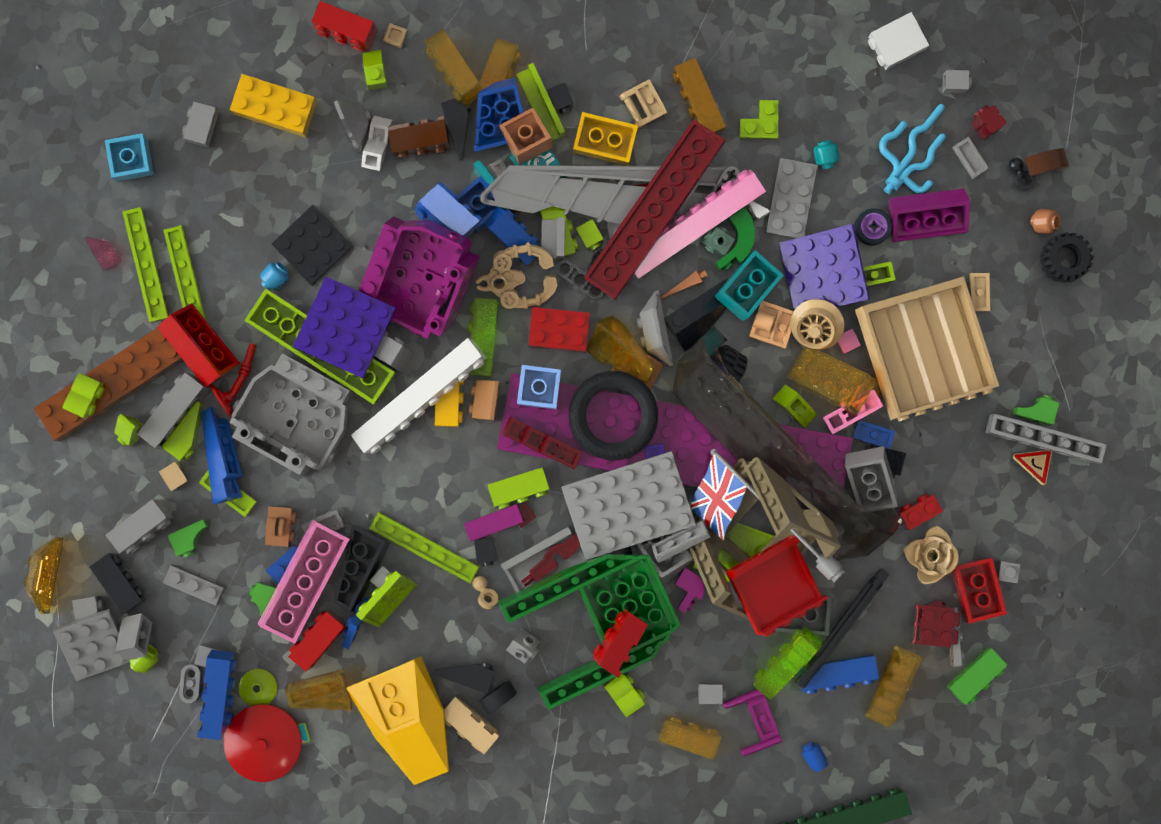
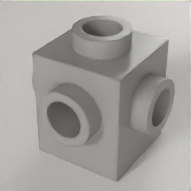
M521 628L506 651L525 664L529 657L533 660L539 650L536 647L540 641Z

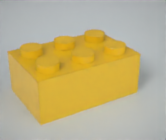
M582 112L573 153L629 166L638 125Z

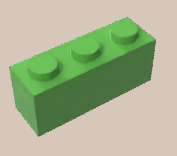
M987 647L946 687L962 704H971L977 699V694L981 690L985 691L992 684L990 682L992 679L1000 677L1005 672L1004 668L1007 664L992 648Z

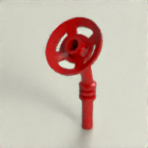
M252 343L248 346L244 362L241 363L240 371H238L239 376L230 392L226 391L223 393L213 384L210 385L229 418H232L230 403L236 397L246 378L249 377L250 369H252L251 362L256 350V345Z

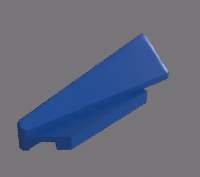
M209 407L201 412L213 504H220L242 497L236 479L242 477L229 422L225 418L220 419L215 415L214 408Z

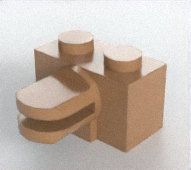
M268 506L265 545L291 547V543L295 541V532L292 531L293 524H296L297 512H294V508Z

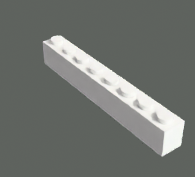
M467 338L351 435L363 453H377L382 448V444L393 440L399 430H404L411 424V420L422 416L428 406H433L439 402L440 396L451 392L457 382L467 379L469 372L480 368L487 357L474 340Z

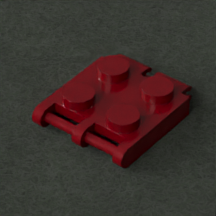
M915 604L917 609L916 620L913 622L915 630L914 639H912L911 643L950 648L951 644H958L959 631L952 629L953 626L959 627L961 613L954 612V608ZM920 609H922V619H921V622H919V620H920ZM919 627H921V629H920V640H918V630H919Z

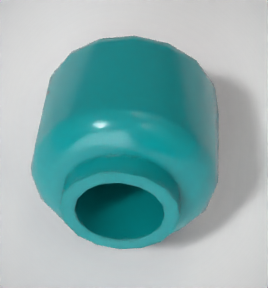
M832 140L817 142L818 145L814 147L815 163L822 165L823 169L833 168L834 163L839 161L838 145L833 143Z

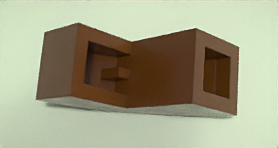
M1064 148L1049 150L1025 158L1031 177L1070 167Z

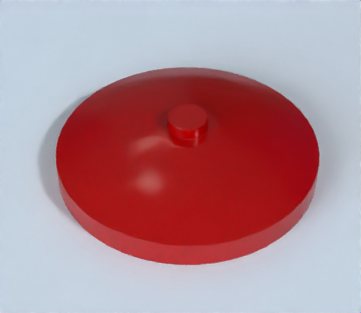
M255 704L243 709L232 719L231 725H228L225 732L224 750L232 768L244 778L256 782L274 781L287 774L298 761L302 750L301 733L296 720L283 708L273 704Z

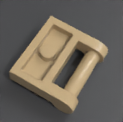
M650 79L619 96L625 102L635 121L634 125H638V129L667 114ZM636 95L647 117L641 118L631 96Z

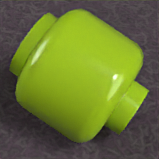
M148 644L145 657L129 660L131 669L135 672H149L158 662L157 650Z

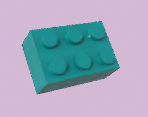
M754 250L746 257L714 297L740 320L744 321L751 316L784 275Z

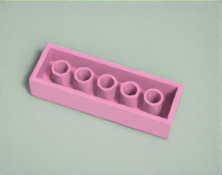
M312 520L258 625L295 644L349 538Z

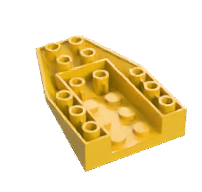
M422 656L373 677L361 680L346 688L375 739L414 785L449 772L444 709Z

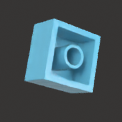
M143 133L105 140L111 178L116 182L154 175L148 138Z

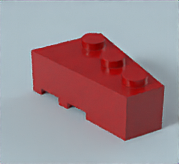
M626 609L617 615L616 623L606 631L604 641L601 645L598 644L593 651L594 656L592 657L599 666L618 678L621 675L619 669L624 661L628 662L630 659L628 653L633 646H637L648 626L643 620Z

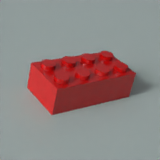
M192 303L170 314L157 327L205 388L225 377L240 364Z

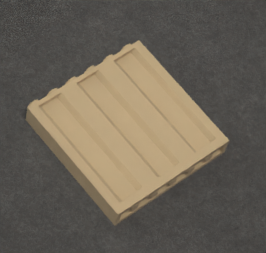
M964 276L855 309L890 420L897 418L898 422L909 419V414L914 413L915 416L926 413L925 409L938 410L943 408L942 404L948 402L949 406L960 403V398L965 397V400L976 398V393L981 392L982 395L993 392L992 388L999 386Z

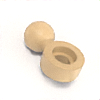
M475 577L472 585L475 590L480 591L478 597L479 605L484 609L494 608L499 599L498 594L492 589H487L488 582L485 577Z

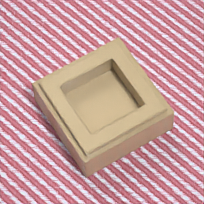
M390 23L383 42L402 49L408 30Z

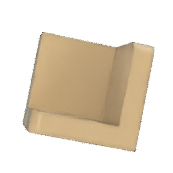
M176 461L159 471L169 489L174 492L188 481L181 470L183 467Z

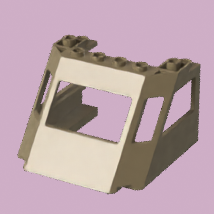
M755 457L752 461L740 458L733 465L732 468L755 489L758 498L748 488L746 489L741 506L729 524L726 534L760 500L776 533L762 550L789 535H794L790 531L792 528L810 545L817 541L826 559H829L841 547L837 539L840 534L834 523L759 457ZM795 496L800 501H802L808 508H810V510H804L800 508ZM692 511L695 522L698 523L702 521V519L694 511ZM706 524L710 538L689 549L710 599L714 605L748 619L744 609L736 604L724 574L727 576L725 571L728 569L718 561L720 548H723L739 563L750 557L727 538L726 535L723 541ZM802 542L797 543L803 555L808 548Z

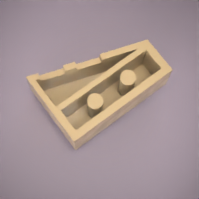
M457 695L444 709L445 724L449 727L452 725L457 730L458 735L470 741L471 745L483 754L488 751L500 735V731Z

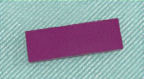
M515 504L464 523L471 542L523 523L524 519L519 505Z

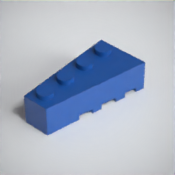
M211 650L207 656L204 683L208 685H205L202 693V701H205L200 712L199 721H203L200 730H198L197 737L221 740L228 724L231 725L233 713H230V707L234 703V695H231V691L235 687L233 672L236 671L237 660H234V652Z

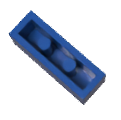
M498 207L483 223L507 248L513 245H526L527 242L539 246L538 243L540 241L533 234L529 236L526 232V226L520 221L517 223L513 219L515 215L507 208L503 210ZM528 252L518 254V259L525 265H528L535 257L534 255L528 256Z

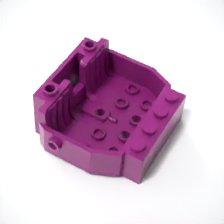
M393 216L383 224L359 292L395 307L396 311L391 321L410 329L413 334L422 335L426 339L433 334L441 337L455 322L480 256L469 252L472 243L467 237L430 220H407L405 222ZM405 253H408L410 255V258H407L405 256ZM399 270H402L404 275H400ZM428 273L433 276V279L428 277ZM452 292H454L448 309L446 311V314L444 315L442 314V311L445 306V303L452 294Z

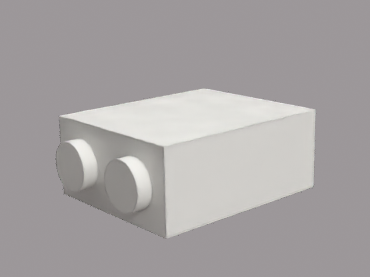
M912 12L871 32L868 37L870 48L872 50L875 49L878 55L877 61L881 67L884 66L885 70L925 51L929 46Z

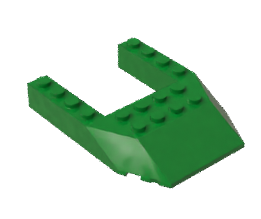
M605 554L566 568L498 601L506 621L511 623L578 590L601 643L605 639L606 631L616 623L617 615L625 609L643 620L648 626L637 646H633L628 653L630 656L628 662L624 661L619 669L621 674L654 659L659 649L670 639V635L680 626L649 555ZM593 660L537 687L545 706L550 710L616 676Z

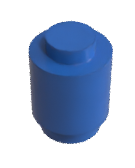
M809 742L803 746L801 753L810 769L818 772L828 766L827 758L818 743Z

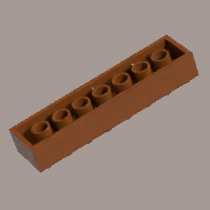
M156 328L85 374L104 383V392L99 399H96L94 404L96 409L92 416L82 418L63 409V404L71 391L73 383L33 409L53 440L60 442L184 360L174 350L160 330Z

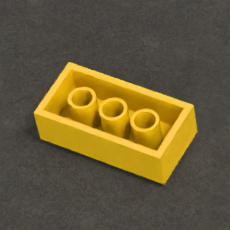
M241 74L230 111L233 115L306 137L317 100L313 96Z

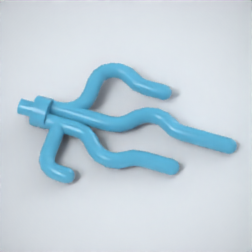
M939 104L922 125L915 127L910 132L908 137L909 151L901 162L886 146L890 140L897 138L907 127V122L901 121L894 131L885 134L879 142L880 152L893 165V171L885 181L887 186L884 188V192L890 194L892 190L897 191L903 183L914 192L920 194L926 193L932 187L933 182L931 180H927L923 186H919L908 176L913 171L924 170L932 165L936 150L946 138L944 133H940L930 145L924 162L907 165L916 154L917 135L927 131L944 111V104Z

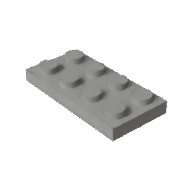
M784 158L779 159L765 233L793 239L804 237L818 165Z

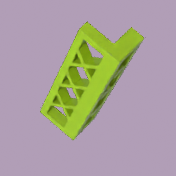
M534 63L528 65V69L517 73L516 76L531 108L535 109L553 142L564 137L565 130Z

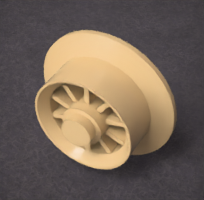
M823 299L804 301L794 310L791 317V331L795 339L810 349L823 350L830 348L840 340L844 332V318L840 310L831 302Z

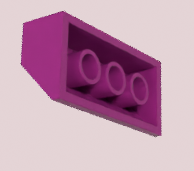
M965 188L889 198V217L892 223L891 234L893 242L968 233L970 200Z

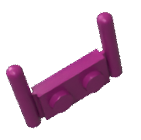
M762 688L723 702L725 709L746 702L761 742L741 750L742 756L753 754L782 742Z

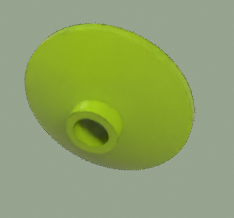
M252 669L245 673L240 680L239 694L242 700L250 706L263 703L269 704L277 694V681L265 669ZM255 685L260 686L259 692L254 691Z

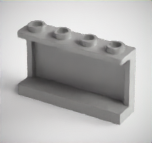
M569 527L500 564L516 592L566 568L587 561L580 547L567 560L559 553H555L553 558L558 564L556 569L546 574L539 581L534 580L527 587L524 586L525 583L521 582L530 574L529 570L543 560L546 551L550 547L563 543L572 536Z

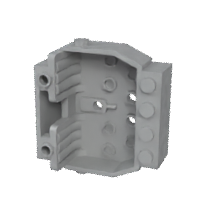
M282 353L275 366L270 365L252 378L242 398L233 405L232 410L234 412L232 413L230 423L237 426L232 438L295 473L307 476L311 468L321 470L333 461L336 455L334 452L347 431L349 407L346 404L353 392ZM298 390L300 395L295 398L293 393ZM316 400V406L311 407L310 401ZM293 420V427H288V421ZM257 437L273 446L268 451L253 441ZM281 451L288 455L286 460L279 457ZM294 458H298L300 461L296 466L293 464Z

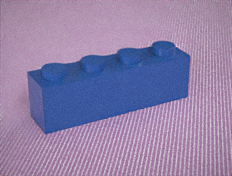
M871 654L825 662L805 688L800 687V690L805 691L806 694L817 693V689L824 688L825 691L835 690L836 686L844 685V688L854 687L857 682H863V685L872 684L874 680L879 679L876 658ZM806 666L797 667L798 676Z

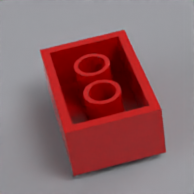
M319 1L311 21L319 36L323 38L332 37L335 39V42L341 45L350 44L353 46V49L359 52L364 50L370 51L377 33L373 21Z
M532 307L528 346L531 348L586 353L590 313Z
M985 557L957 564L956 568L952 571L964 621L970 624L1006 615L1007 612L993 558Z
M332 610L321 612L314 620L317 622L314 627H308L302 634L303 640H299L289 649L291 654L288 657L305 672L317 663L347 627L346 622Z

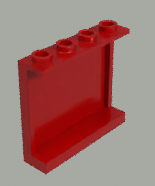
M795 535L787 536L725 571L756 635L770 636L776 632V628L788 626L792 623L791 620L793 618L805 616L808 614L807 610L822 606L823 601L828 599V596L821 595L797 546V543L801 541Z

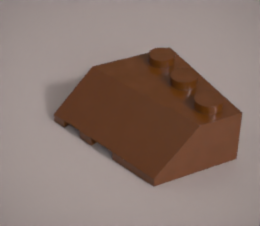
M444 115L438 116V121L423 119L418 122V125L408 122L389 126L388 134L393 156H397L398 159H404L412 154L426 156L428 155L427 152L443 154L446 153V150H450L448 127Z

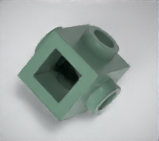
M718 225L703 234L700 242L706 245L705 249L712 254L716 252L725 256L735 239L727 234L728 230Z

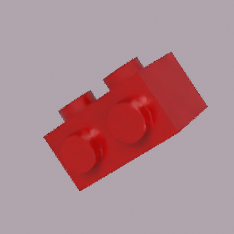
M925 493L917 498L916 503L912 505L908 503L900 508L901 511L896 514L905 530H912L943 512L934 494L927 495Z

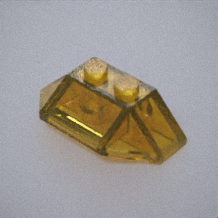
M54 537L34 551L28 559V567L30 568L28 575L24 579L25 592L40 614L50 613L64 537Z

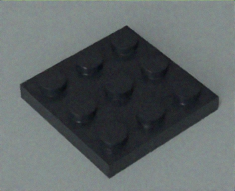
M314 205L308 208L272 243L279 253L311 286L353 247Z

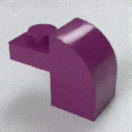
M684 568L674 584L687 591L677 607L685 613L686 610L690 611L695 603L694 597L702 600L704 585L695 573Z

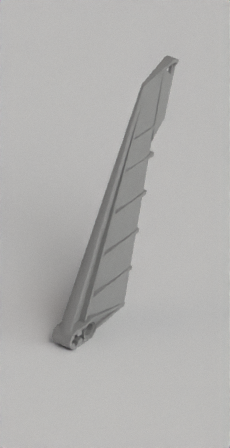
M509 165L481 193L480 201L483 204L528 213H535L554 206L565 209L563 213L565 215L569 211L598 218L596 222L599 223L601 220L621 224L646 188L623 185L624 181L650 182L661 166ZM709 166L673 219L680 214L684 215L690 211L689 208L692 205L700 204L706 200L705 197L708 194L694 192L698 185L711 186L710 193H716V189L724 184L721 181H734L738 178L739 170L734 166ZM727 171L731 172L732 178H728ZM559 176L583 177V179L559 178ZM601 178L620 181L618 184L587 181V179ZM491 192L494 200H488L486 196ZM700 236L690 244L699 246L703 237Z

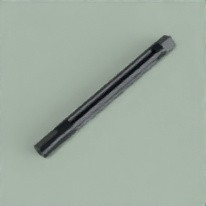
M879 569L872 576L830 632L829 636H827L809 660L807 666L795 680L799 687L805 688L880 590L884 581L890 575L884 569Z

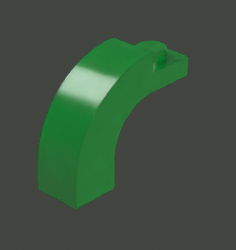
M745 207L726 219L734 228L737 240L733 250L716 262L715 266L719 271L723 268L725 271L734 264L733 260L740 265L753 247L755 227L752 217Z

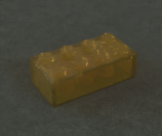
M806 346L787 376L795 385L855 415L859 413L876 383L868 373L824 352Z

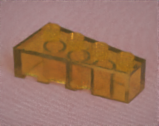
M898 646L894 647L865 717L889 728L891 724L895 723L898 716L896 713L904 703L905 694L912 684L923 657Z

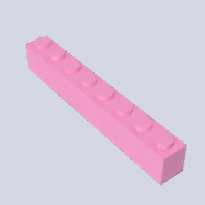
M751 169L740 172L737 175V179L724 183L721 186L722 189L718 192L708 194L705 197L706 200L702 203H696L684 215L676 216L673 219L674 222L666 227L636 270L635 275L639 279L765 193L766 190Z

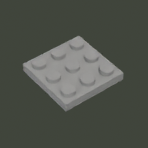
M110 609L62 625L53 630L76 681L129 663V660L126 661L115 651L119 629Z

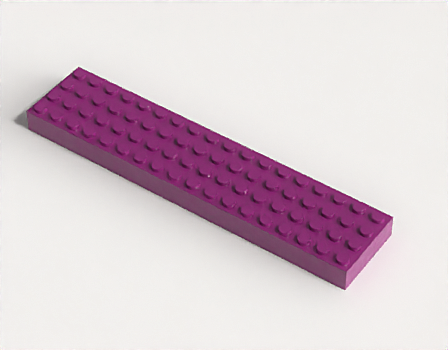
M511 373L497 446L498 450L553 460L502 435L509 417H512L583 452L577 465L610 471L646 459L645 448L636 455L622 460H605L591 455L578 444L569 424L570 403L579 386L560 382L556 410L517 405L520 375ZM602 390L590 400L586 409V422L592 434L599 440L607 443H620L632 437L638 430L641 422V409L634 396ZM656 401L658 424L655 434L648 445L664 443L665 453L673 452L683 485L699 487L707 473L713 456L711 455V450L717 449L716 452L731 467L740 458L752 461L755 457H759L822 512L839 514L847 473L845 467L846 454L851 451L853 438ZM795 496L801 508L810 509Z

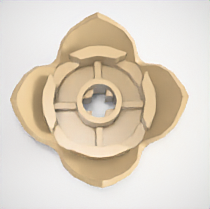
M938 526L930 528L926 532L924 539H916L903 549L909 563L918 568L917 576L923 584L936 583L945 575H949L956 568L959 561L957 548L952 544L947 532ZM934 554L938 555L937 559L933 558Z

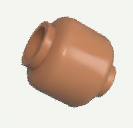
M1038 209L1032 215L1030 222L1035 232L1053 234L1060 228L1061 217L1053 209Z

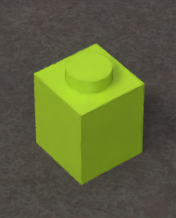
M593 219L576 228V232L586 251L589 249L594 251L602 246L601 243L604 239Z

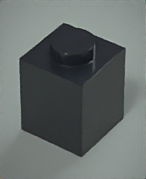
M565 82L547 89L548 96L556 113L561 115L569 113L571 108L574 107V103Z
M494 537L474 540L477 564L482 563V567L494 565L493 561H497Z

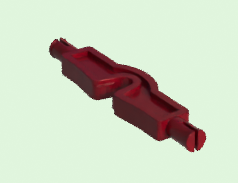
M574 533L565 542L556 544L546 551L543 560L529 570L530 574L521 580L522 583H525V587L534 580L539 581L558 567L556 560L553 558L555 553H559L567 560L581 547L577 533Z

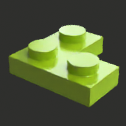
M759 100V119H740V139H778V100Z

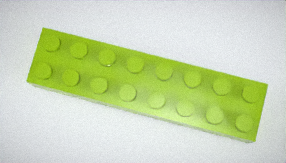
M265 288L244 321L376 406L397 373L373 358L363 379L294 348L293 344L307 315Z

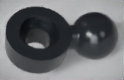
M1020 158L1011 159L1008 167L1011 172L1017 174L1015 177L1016 187L1021 191L1031 189L1035 184V177H1031L1029 171L1023 170L1024 163ZM1021 179H1026L1027 184H1022Z

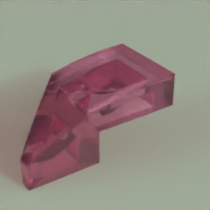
M88 236L85 238L103 270L121 261L108 241H101Z

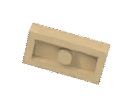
M990 273L969 274V294L975 312L990 311Z

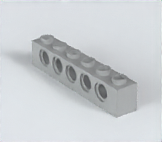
M998 414L989 415L985 433L1094 464L1102 463L1107 446L1106 444Z

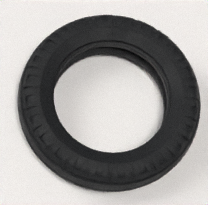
M605 371L591 376L578 387L569 407V424L574 438L588 453L605 460H622L636 455L651 441L658 424V407L653 393L642 380L622 371ZM604 389H623L632 394L640 406L641 422L639 428L626 441L620 443L601 441L588 428L586 422L587 406L592 397Z

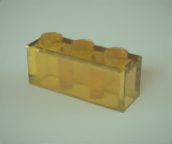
M496 38L476 90L477 95L478 92L495 82L512 78L514 72L512 66L518 62L521 54L518 52V45Z
M670 716V718H664L658 741L714 760L721 737L717 735L718 732L707 728L704 731L699 729L700 725L688 722L687 725L681 723L680 718Z

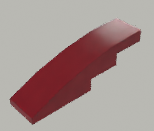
M509 417L502 432V435L573 470L583 453L512 417Z

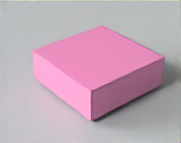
M853 328L844 332L837 342L843 354L861 346Z

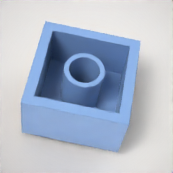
M522 365L517 405L556 410L561 370Z

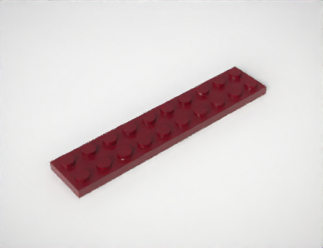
M693 119L584 276V279L616 300L726 140Z

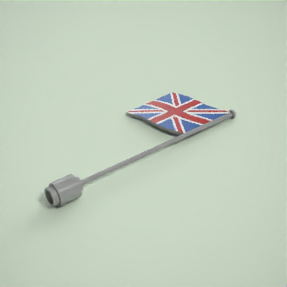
M712 449L711 455L713 456L710 465L694 494L691 509L724 541L728 526L741 506L746 489L748 488L757 498L758 495L755 489L716 452L717 449ZM794 528L790 530L818 558L815 561L817 563L816 568L828 580L831 579L833 582H836L845 573L842 569L843 566L833 556L826 559L824 554L820 555Z

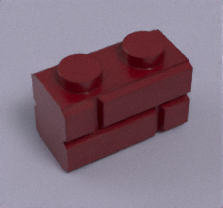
M986 105L973 115L975 119L971 124L976 131H979L978 134L982 140H986L1006 124V120L1002 115H999L1000 112L995 105L991 107Z

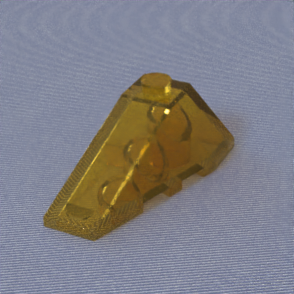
M613 315L597 323L586 351L599 362L611 364L614 366V369H622L648 383L656 367L628 328Z

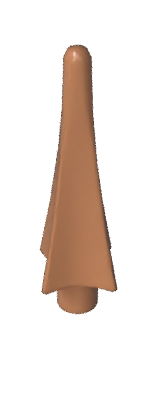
M706 271L693 272L677 286L661 295L660 299H665L677 292L703 283L702 279L708 277Z

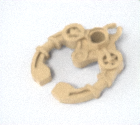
M529 242L526 245H513L503 251L500 250L493 256V266L488 275H483L475 281L476 284H479L482 280H485L487 286L482 287L478 285L476 288L483 292L492 291L500 298L502 306L508 309H528L529 306L534 305L540 307L556 291V276H545L543 280L544 290L535 294L536 298L526 299V296L519 297L517 290L514 289L519 284L524 283L525 273L522 270H515L510 267L514 257L519 258L518 254L528 252V256L534 255L539 258V264L543 269H548L554 266L552 255L544 248L532 245ZM496 279H503V282L499 284L494 281Z

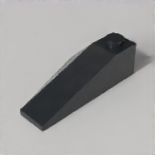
M725 279L664 318L666 325L684 352L701 342L727 309L714 296L728 279Z

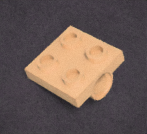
M762 301L758 307L749 337L786 349L791 334L790 322L794 311Z

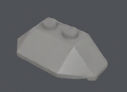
M656 290L640 312V318H636L638 330L642 329L643 337H640L641 346L646 348V352L667 367H672L673 361L659 290Z

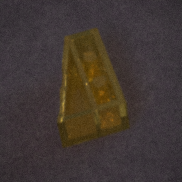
M343 669L288 683L284 689L289 708L338 709L352 711L353 708L351 696L346 689L348 685Z

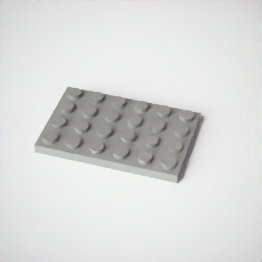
M672 451L561 486L585 560L696 526Z

